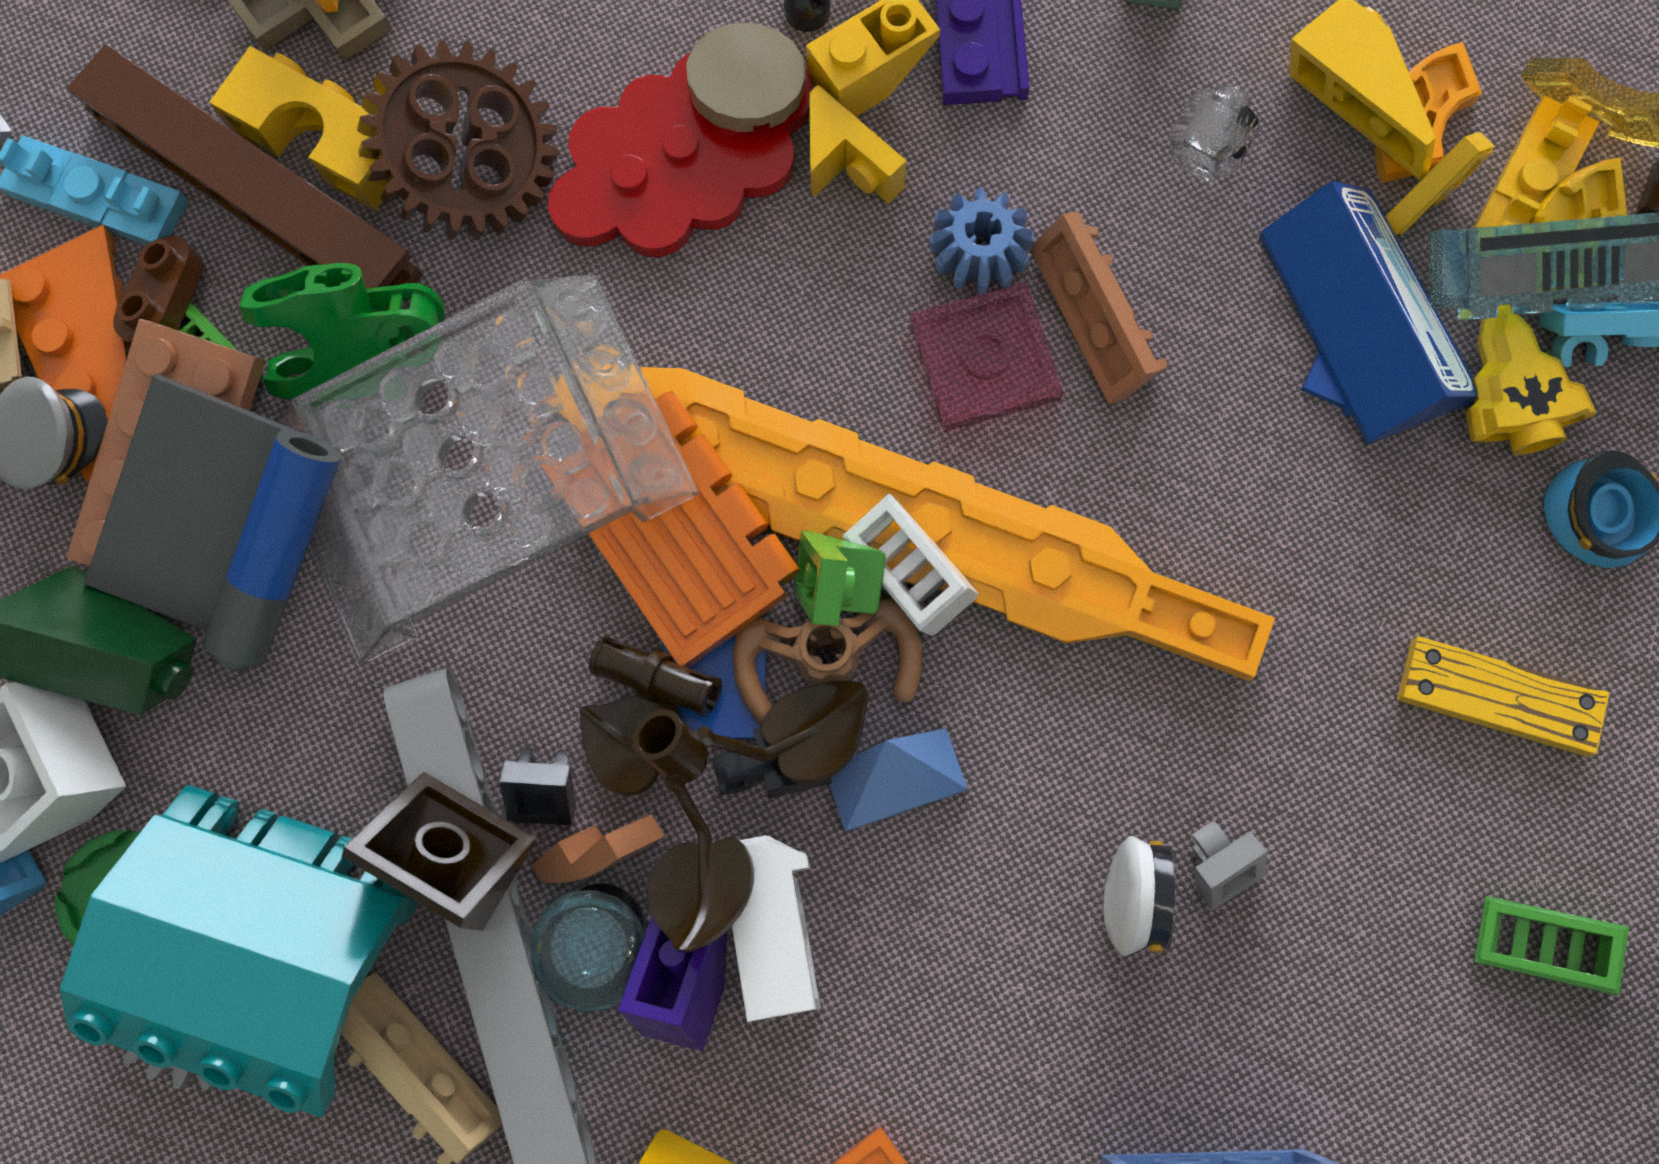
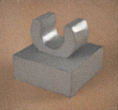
M1212 821L1191 835L1196 843L1192 847V851L1201 862V864L1195 867L1196 891L1212 911L1266 876L1267 851L1251 831L1230 843L1222 829Z

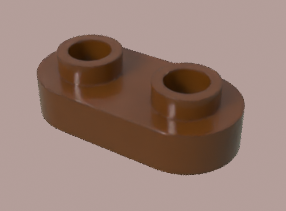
M166 236L153 240L144 246L139 254L138 261L123 296L117 305L113 319L116 333L130 345L139 318L176 330L180 327L203 270L202 258L182 238Z

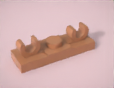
M1078 211L1063 213L1033 243L1030 251L1108 404L1121 402L1154 378L1168 364L1165 358L1156 360L1147 344L1153 338L1151 331L1139 329L1134 319L1135 315L1109 267L1113 258L1110 254L1101 256L1093 240L1099 235L1097 228L1086 226Z

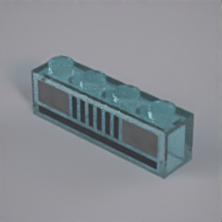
M1659 212L1430 231L1431 308H1457L1458 320L1497 318L1498 305L1512 304V314H1538L1553 312V300L1566 299V309L1607 307V295L1619 294L1620 304L1659 302Z

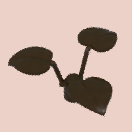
M856 681L825 682L799 689L780 699L770 708L762 720V735L771 745L767 748L756 747L715 734L707 726H702L694 731L684 722L680 708L662 699L653 703L639 698L638 695H634L608 704L590 705L580 708V724L584 749L589 764L601 784L618 795H638L651 788L658 776L661 775L666 780V787L674 793L697 833L698 844L686 842L670 848L654 865L648 879L647 902L649 911L654 922L667 935L677 951L692 952L722 936L742 914L749 901L754 884V865L747 847L735 838H725L712 843L711 832L685 787L686 783L696 780L704 772L707 766V748L713 746L762 762H771L778 758L781 772L788 779L797 783H817L827 780L846 767L859 746L869 696L863 683Z

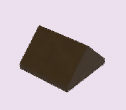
M423 772L344 847L342 857L459 928L483 931L533 848L536 837Z

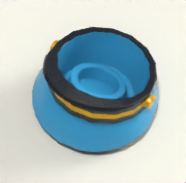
M1602 451L1590 459L1573 462L1558 472L1547 488L1544 498V512L1547 524L1559 544L1583 562L1602 568L1627 566L1645 555L1649 549L1659 542L1658 479L1637 459L1621 451Z

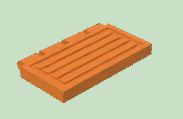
M673 391L665 392L652 402L643 393L542 467L677 664L690 668L736 635L744 627L789 597L782 586L800 572V568L775 534L768 535L752 546L750 540L767 528V522L740 484L732 485L718 496L716 495L715 491L726 484L733 475L705 435H698L683 446L680 444L681 441L696 431L698 425Z

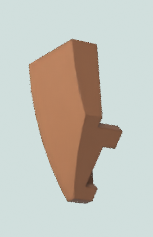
M652 814L604 836L598 826L594 825L557 842L531 867L541 883L577 881L653 846L664 838L665 835Z

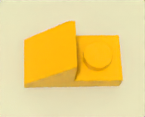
M817 85L810 92V174L812 196H816L846 167L848 176L858 188L868 194L874 191L889 204L905 189L906 160L821 86Z

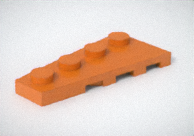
M103 224L0 274V278L2 280H10L16 330L38 378L46 382L54 390L79 389L94 395L101 402L106 411L107 419H109L131 345L116 333L113 326L116 308L124 291L122 280L116 275L113 254H117L114 234ZM97 456L88 466L81 470L87 483L90 481Z

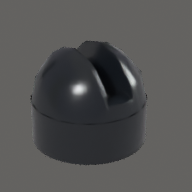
M784 0L785 18L790 26L802 32L816 31L822 28L830 17V0H814L818 5L815 10H813L808 0Z

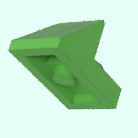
M801 531L796 563L800 568V572L794 578L793 593L812 624L839 626L841 611L876 613L879 608L886 555L881 550L816 532Z

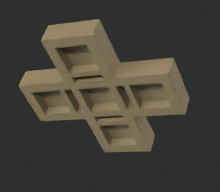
M227 0L263 51L313 20L343 61H345L392 30L386 16L374 0H339L338 12L328 13L313 0Z

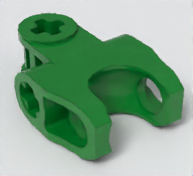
M349 263L304 266L284 275L264 279L245 288L239 305L244 322L255 327L289 328L299 332L311 345L300 350L280 353L277 357L268 360L267 373L263 378L268 394L282 399L314 400L327 403L371 398L388 388L391 383L389 370L417 369L430 364L436 359L440 351V330L445 320V305L441 297L432 288L420 283L366 288L361 269ZM411 299L410 308L404 309L405 300ZM413 342H419L418 351L412 352ZM295 374H303V375L296 376V377H293V378H287V377L292 376V375H295Z

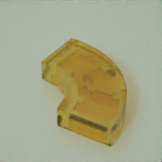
M1530 58L1521 77L1526 85L1541 99L1547 96L1563 104L1568 96L1575 97L1592 106L1588 115L1611 125L1607 135L1628 142L1659 148L1658 93L1642 92L1618 84L1597 72L1584 58Z

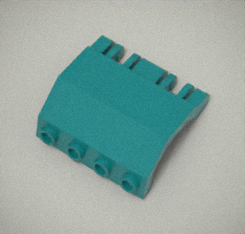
M186 785L162 815H154L89 898L59 989L67 1029L77 1038L88 1044L102 1046L107 1043L135 1053L142 1061L154 1067L167 1068L171 1065L199 1075L206 1083L221 1090L237 1088L263 1097L270 1105L281 1111L296 1113L301 1110L322 1118L335 1096L334 1055L352 999L394 928L407 923L419 903L366 871L360 880L347 876L354 864L343 858L342 853L344 847L353 838L342 835L338 840V834L284 815L278 818L276 813L261 808V810L254 814L253 819L248 822L238 838L235 839L227 835L229 831L231 832L238 818L237 816L240 811L239 801L225 796L220 798L217 793L193 785Z

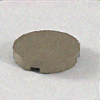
M754 22L729 23L709 31L694 44L686 62L687 88L698 113L716 126L736 132L754 131V126L769 123V128L783 123L798 109L805 92L804 58L794 42L775 28Z

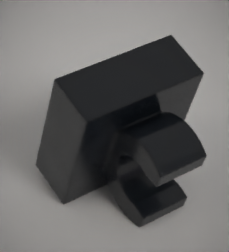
M525 748L520 753L518 762L504 761L499 783L507 821L572 826L576 801L571 768L566 751L558 750L555 764L535 763L533 748Z

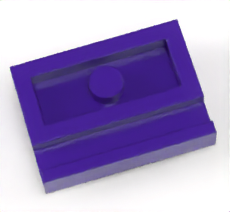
M934 0L936 24L940 28V36L937 41L942 104L1001 102L1002 97L1018 96V100H1027L1029 77L1022 1Z

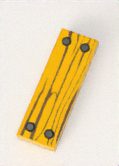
M1417 636L1410 642L1397 701L1589 757L1597 754L1610 692Z

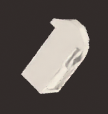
M767 835L740 840L747 847L754 865V884L751 896L742 914L732 925L747 1022L821 1009L798 879L793 875L795 872L810 869L808 855Z

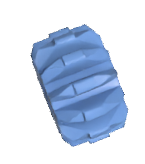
M982 186L975 191L973 202L956 193L951 199V211L939 209L934 220V227L937 231L930 235L929 249L932 253L939 255L936 258L935 264L938 274L955 272L953 286L957 291L964 287L968 280L976 282V290L981 296L987 293L989 280H993L1000 287L1006 289L1011 285L1012 272L1022 273L1026 270L1029 256L1025 251L1032 248L1034 241L1032 230L1024 227L1027 221L1025 207L1007 210L1010 198L1006 191L999 195L994 202L986 200L987 194ZM976 238L987 239L986 245H977Z

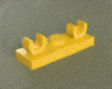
M1547 96L1542 98L1463 244L1462 250L1478 258L1521 254V248L1480 251V238L1527 233L1530 220L1542 205L1540 202L1559 181L1575 172L1600 122L1587 116L1592 108L1591 105L1572 96H1568L1563 104Z

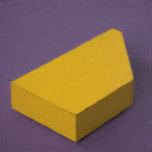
M1481 132L1464 136L1386 215L1395 235H1403L1431 206L1434 205L1436 207L1451 195L1494 152L1493 149L1496 146Z

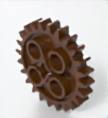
M439 40L433 58H430L420 44L415 45L411 55L412 66L400 56H394L389 68L392 76L378 71L373 82V87L377 93L366 92L362 103V108L371 115L360 116L357 125L358 132L371 137L361 141L358 151L359 156L377 159L368 169L366 175L368 181L386 179L388 182L381 196L383 203L400 197L405 201L400 215L402 220L408 219L418 211L424 214V232L428 233L434 227L437 220L445 222L448 239L452 240L455 238L461 225L467 224L473 239L479 240L484 232L485 222H488L498 235L502 234L508 226L507 215L520 224L529 213L526 204L537 207L545 194L539 186L548 187L555 175L545 165L553 164L559 155L557 148L545 144L552 140L557 132V125L540 123L539 121L550 106L548 101L531 103L529 100V96L536 85L534 80L517 85L512 80L517 70L516 63L513 62L500 71L494 67V50L490 49L484 55L482 61L473 59L471 44L466 41L459 56L451 55L449 47L444 40ZM457 91H464L467 94V111L463 120L461 137L462 144L467 149L460 161L459 168L461 191H455L451 187L452 170L457 151L456 136L451 134L459 118ZM419 98L436 100L442 106L444 114H428L419 107L416 100ZM489 108L496 111L502 117L504 125L493 126L486 123L481 118L478 110ZM426 155L433 158L441 168V172L438 174L421 172L413 163L412 157ZM477 165L492 167L498 173L501 183L488 184L483 182L477 176L474 167Z

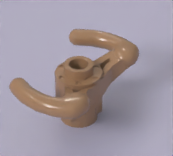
M880 597L879 608L876 613H859L854 618H840L839 626L812 624L808 620L802 626L787 628L772 623L770 620L758 618L736 634L732 655L734 679L743 704L761 726L763 718L774 705L765 694L757 673L756 659L760 653L765 651L797 664L803 679L812 685L831 681H849L858 668L859 654L887 631L893 633L896 637L899 650L898 672L893 687V695L898 702L908 703L913 701L922 674V645L918 629L897 602L889 597ZM863 628H866L858 636L854 634V632H860ZM783 641V642H786V643H789V644H790V643H794V642H796V643H795V645L792 647V646L783 644V643H781V642ZM824 648H832L838 652L836 653V662L832 664H822L820 656L816 655Z

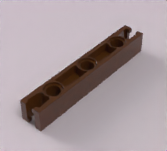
M107 44L100 49L67 87L75 98L85 103L86 111L98 122L306 266L332 263L356 265L362 271L366 288L417 283L423 274L420 269L411 262H408L412 257L407 249Z

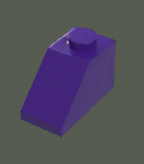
M651 917L618 1008L620 1014L642 1036L704 1051L725 988L728 930L718 939L692 952H679L674 948L667 935L654 922L653 917Z

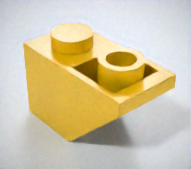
M880 0L806 45L807 75L812 84V89L817 85L821 86L857 117L892 94L938 39L940 28L918 0Z

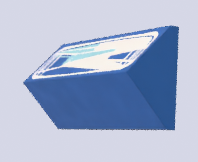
M1330 181L1261 231L1259 238L1318 352L1320 351L1366 445L1475 403L1474 400L1478 395L1473 383V377L1370 188Z

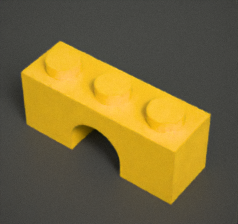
M249 46L209 101L226 126L247 141L278 158L290 141L299 134L314 130L323 131L320 141L308 156L327 185L376 211L382 203L381 196L388 182L386 179L368 181L366 177L368 169L377 159L360 157L358 153L361 141L371 137L358 132L357 125L360 116L371 114L355 103L354 98L338 84L327 79L320 84L307 77L305 71L285 55L276 53L272 58Z

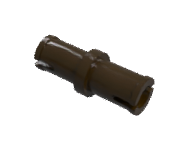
M604 636L602 641L599 640L596 643L589 661V671L592 675L604 677L636 689L641 699L653 703L662 699L696 712L699 716L706 718L709 716V712L712 713L717 706L722 691L721 678L708 676L676 664L673 661L672 655L655 650L649 654L619 643L607 636Z

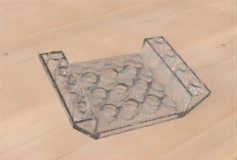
M595 274L520 281L295 397L279 422L328 443L341 454V461L309 547L357 663L362 665L419 637L413 622L630 512L644 523L700 494L605 291ZM434 385H447L449 395L444 408L437 413L424 414L421 407L424 393ZM461 439L471 440L474 451L469 464L456 471L449 470L445 460L449 447ZM494 495L499 504L498 515L495 520L488 526L482 528L474 527L470 519V511L473 504L483 496Z

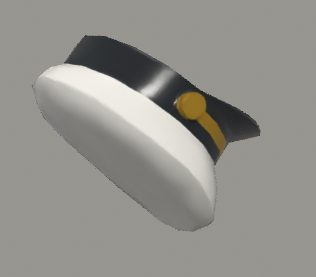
M1128 836L1119 846L1113 858L1104 892V923L1112 944L1122 956L1137 952L1144 947H1149V952L1161 953L1163 948L1168 950L1171 947L1175 894L1174 863L1170 847L1163 846L1162 841H1150L1147 844L1134 836Z

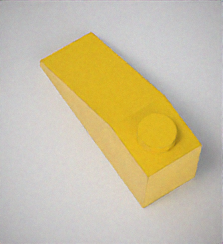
M1337 0L1291 39L1289 76L1417 179L1421 180L1429 173L1436 136L1393 33L1381 15L1374 9L1362 7L1354 0Z

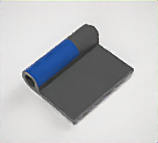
M154 375L84 584L206 630L202 645L211 654L212 660L225 669L245 671L249 667L260 666L267 659L341 461V454L328 443L162 375Z

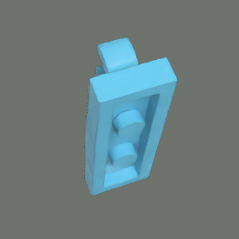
M24 135L21 136L18 143L7 138L0 151V164L5 167L0 176V191L5 195L95 228L104 224L113 234L145 246L153 240L171 236L188 203V199L181 191Z
M1659 301L1540 304L1538 326L1559 334L1552 343L1551 356L1560 359L1563 367H1571L1573 349L1581 342H1585L1587 347L1585 361L1595 366H1603L1608 357V345L1601 335L1622 336V344L1628 346H1659Z

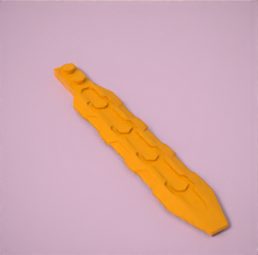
M569 365L552 401V409L584 436L644 393L652 402L663 393L673 391L698 425L696 431L681 441L680 444L683 446L694 437L702 434L705 435L733 475L726 484L715 491L716 495L718 496L732 485L740 484L767 524L771 525V531L800 542L801 531L816 532L845 540L843 535L883 498L891 494L979 593V596L973 601L974 603L1005 614L1008 622L1066 644L1130 636L1250 682L1256 675L1275 621V617L1152 572L1112 527L1054 505L1043 508L976 483L974 476L935 461L927 465L860 440L856 432L821 419L811 422L746 398L744 391L683 368ZM896 521L893 522L869 545L874 549H879L901 527ZM913 542L909 543L887 563V566L893 570L917 546ZM928 562L910 577L906 583L915 586L934 567ZM945 582L938 589L945 591L949 585Z

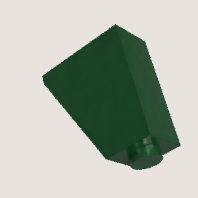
M74 566L59 571L0 600V678L139 715L144 714L166 699L173 700L177 698L191 681L193 668L190 666L197 640L195 637L138 604L85 585L84 582L87 574Z

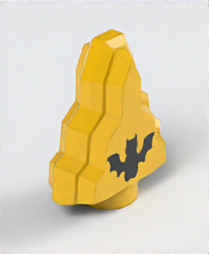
M1509 304L1490 307L1483 312L1477 340L1483 367L1473 378L1478 397L1474 400L1475 404L1465 412L1471 442L1490 443L1509 440L1512 453L1515 456L1541 452L1563 443L1567 439L1563 427L1593 417L1597 413L1584 384L1570 381L1560 359L1540 351L1533 329Z

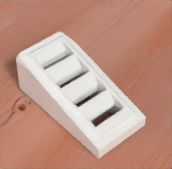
M888 494L843 535V538L849 542L871 547L869 544L896 521L901 529L878 549L886 555L882 585L919 631L933 636L979 596V593L894 496ZM913 542L917 548L891 570L887 563L909 543ZM930 562L934 569L909 590L904 583L925 564ZM947 582L949 587L925 608L921 603Z

